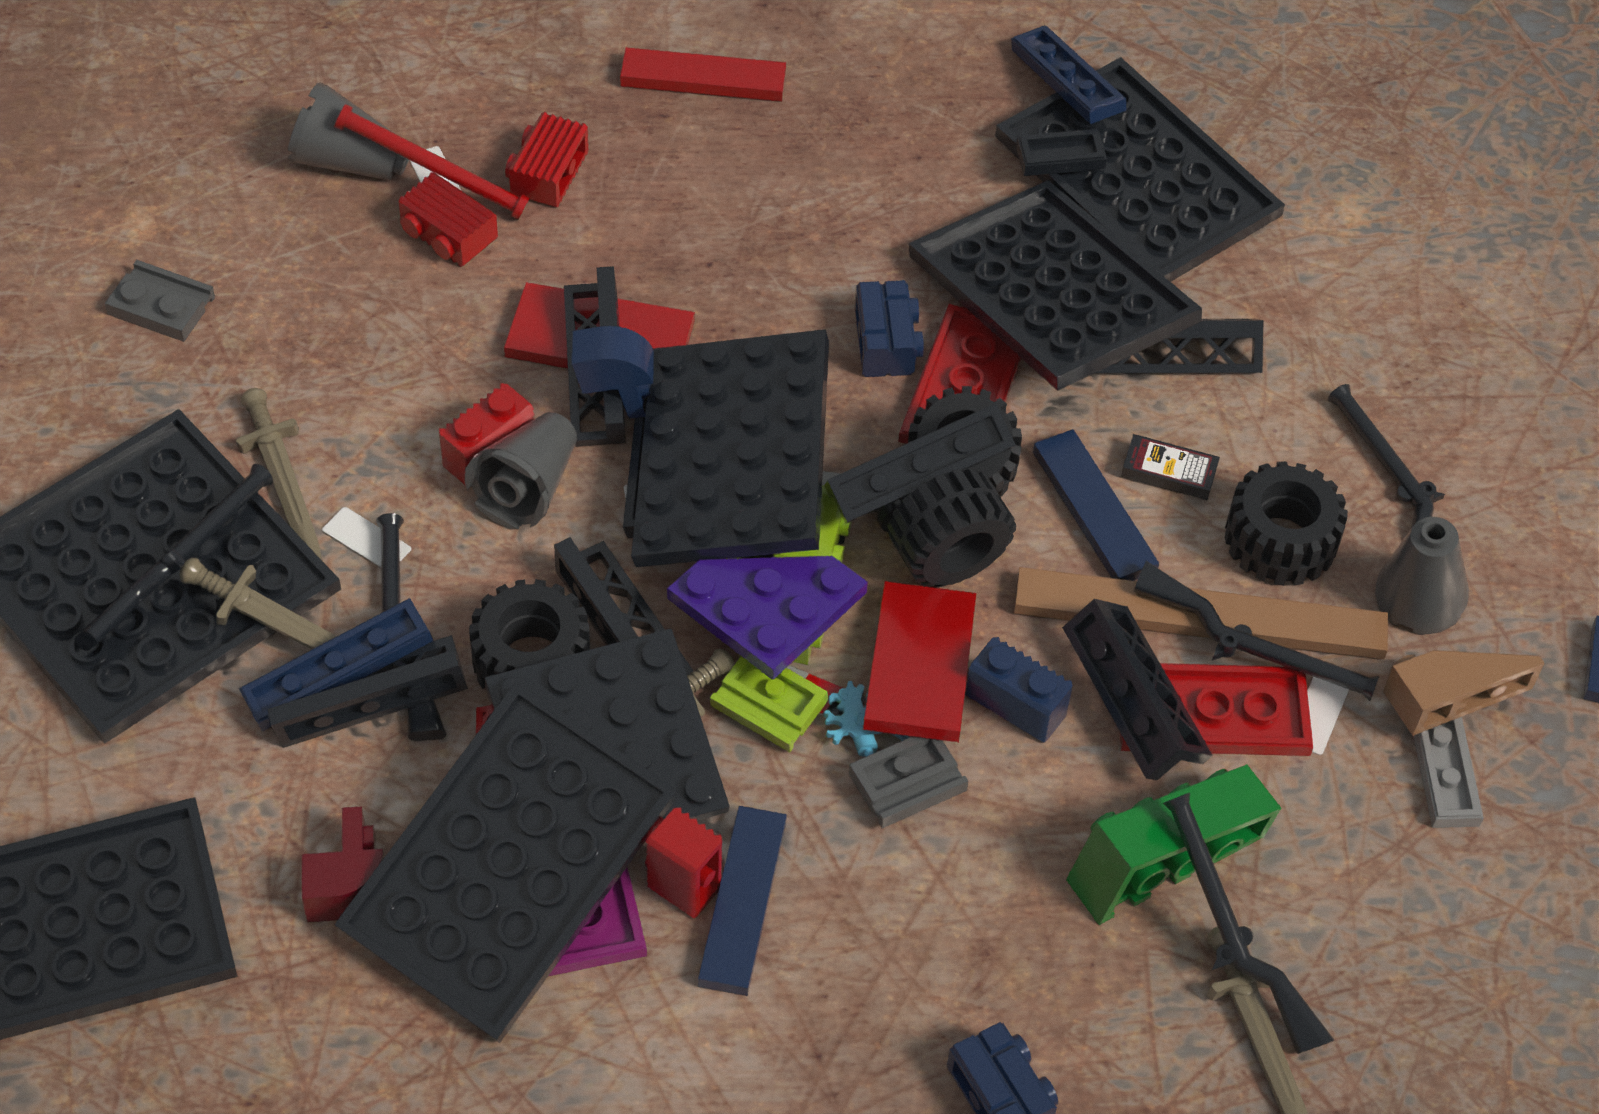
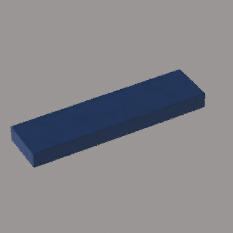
M1046 25L1011 38L1012 51L1090 124L1127 110L1126 98Z
M1074 429L1034 443V456L1111 578L1135 581L1139 578L1145 561L1158 568L1159 561Z
M408 598L240 687L239 690L263 732L272 727L267 709L363 679L434 640L413 602Z
M744 806L738 807L700 968L698 987L748 996L786 827L787 814Z

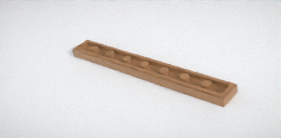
M1019 567L1014 614L1070 621L1093 599H1099L1128 606L1141 630L1211 638L1195 613L1134 592L1137 581ZM1190 588L1210 601L1225 626L1234 629L1240 624L1247 625L1251 629L1253 636L1287 648L1383 660L1386 657L1388 651V612Z

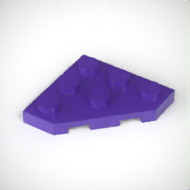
M833 556L706 559L697 561L667 588V599L770 679L774 680L867 593L868 582Z

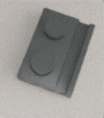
M136 259L133 264V271L130 274L126 273L105 302L107 315L184 342L205 313L207 303L215 299L213 286Z
M912 736L849 764L848 774L871 812L874 811L877 815L881 828H885L966 792L968 787V779L959 772L958 764L943 740Z

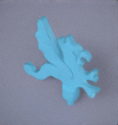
M848 681L846 688L840 689L838 693H832L828 698L830 705L835 701L840 703L837 709L842 711L843 714L835 716L829 710H825L823 715L826 718L825 725L835 724L841 727L838 730H827L826 737L833 738L832 743L837 745L843 736L850 735L853 738L858 755L867 757L876 753L878 749L874 735L883 732L863 730L866 706L863 707L861 698L865 687L862 684H858L856 688L852 681ZM867 692L866 697H865L866 703H867L868 692ZM892 734L899 738L901 741L912 737L906 735Z

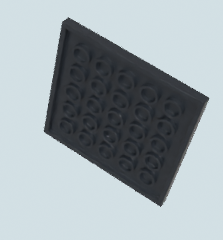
M180 409L0 517V623L104 744L277 632L234 609L230 612L227 623L225 625H218L216 623L217 612L225 599L220 598L219 595H214L213 592H209L207 589L201 588L200 585L184 584L180 580L179 570L138 604L95 647L89 651H84L75 643V636L135 581L152 568L245 479ZM258 492L190 557L198 558L208 571H212L214 574L225 578L226 581H231L232 584H236L247 566L253 565L256 570V578L248 587L300 616L341 590L340 579Z

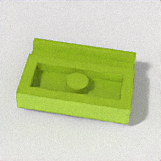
M741 656L723 679L719 690L711 695L710 703L713 708L790 753L794 748L796 740L805 733L827 703L828 692L788 668H785L772 680Z

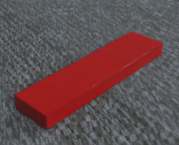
M626 47L620 75V86L782 102L786 62Z

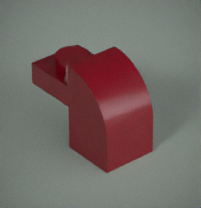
M362 806L342 808V851L302 854V902L307 923L338 920L384 859L383 848L376 849L374 825H365Z

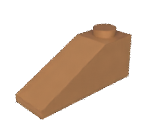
M1432 650L1417 657L1415 655H1407L1396 661L1391 667L1383 693L1412 736L1533 689L1545 663L1540 656Z

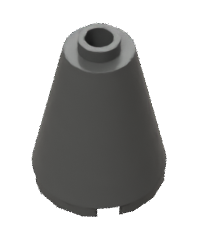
M320 82L313 87L308 96L316 100L307 109L302 107L298 115L288 146V151L292 152L288 156V160L297 164L391 180L395 173L398 175L404 173L409 161L408 159L345 127L343 130L334 127L343 106L347 104L353 107V113L389 130L387 127L328 85Z
M547 412L477 453L465 469V485L467 491L472 486L478 499L475 501V505L492 521L510 529H519L522 524H531L530 527L537 525L549 509L576 445L577 433L574 426L566 417L557 413Z
M1426 517L1416 522L1381 569L1376 581L1375 596L1379 610L1381 612H1388V621L1397 627L1398 624L1413 628L1412 633L1424 635L1440 633L1455 625L1461 618L1468 604L1469 587L1459 535L1454 525L1440 517Z

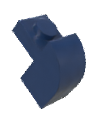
M601 326L573 331L572 366L582 393L588 394L618 389L628 418L645 417L647 396H651V384H653L654 350L651 344L640 334L623 327Z

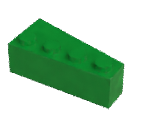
M1248 764L1231 771L1226 769L1218 770L1205 781L1192 786L1190 783L1181 784L1166 796L1155 800L1152 797L1145 798L1131 809L1119 814L1108 812L1091 825V834L1066 881L1098 925L1114 918L1115 913L1113 910L1116 905L1129 899L1131 904L1136 906L1151 898L1152 893L1150 891L1157 888L1165 879L1170 877L1176 885L1191 877V874L1195 872L1172 812L1163 804L1164 802L1190 793L1189 804L1214 864L1265 837L1282 808Z

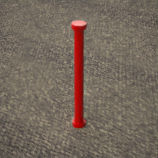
M347 104L343 106L334 127L343 130L345 127L513 212L511 217L519 220L530 197L524 194L519 197L353 113V107Z

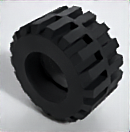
M962 386V393L958 394L954 393L953 387L945 389L940 400L935 394L926 400V409L919 407L914 414V423H911L909 428L908 443L995 403L997 404L1015 446L967 469H976L977 472L982 471L985 473L998 494L1002 497L1008 490L1009 482H1013L1015 479L1022 449L1021 428H1016L1018 419L1014 412L1006 413L1007 403L1000 397L995 402L991 401V392L982 389L980 395L972 394V386Z
M1287 461L1277 462L1276 467H1271L1266 463L1260 465L1257 472L1249 471L1244 475L1243 482H1239L1235 489L1225 525V543L1230 545L1229 554L1232 559H1241L1239 567L1246 573L1252 570L1256 573V579L1265 582L1266 578L1273 579L1274 585L1284 586L1285 581H1292L1295 586L1304 584L1305 577L1311 581L1319 578L1322 570L1327 571L1336 557L1348 518V510L1344 509L1346 504L1343 494H1336L1338 486L1332 480H1323L1324 473L1317 469L1313 472L1306 470V465L1297 463L1296 467L1288 466ZM1270 519H1287L1296 523L1301 528H1285L1275 524Z
M976 469L954 470L923 483L902 500L903 503L896 507L892 514L893 518L888 523V529L890 530L888 532L889 538L917 583H921L922 586H934L935 588L959 583L986 569L1004 553L1006 547L1012 542L1014 538L1013 533L1016 531L1015 519L985 473L982 471L977 472Z
M525 579L515 581V586L511 588L504 584L496 588V596L487 594L481 600L482 608H475L472 614V624L469 626L474 673H477V681L482 689L486 688L485 677L590 650V630L585 608L579 607V599L573 593L565 596L564 587L556 583L551 588L546 586V580L535 579V584H526ZM525 637H541L552 642L544 649L533 652L518 651L509 647L513 642Z

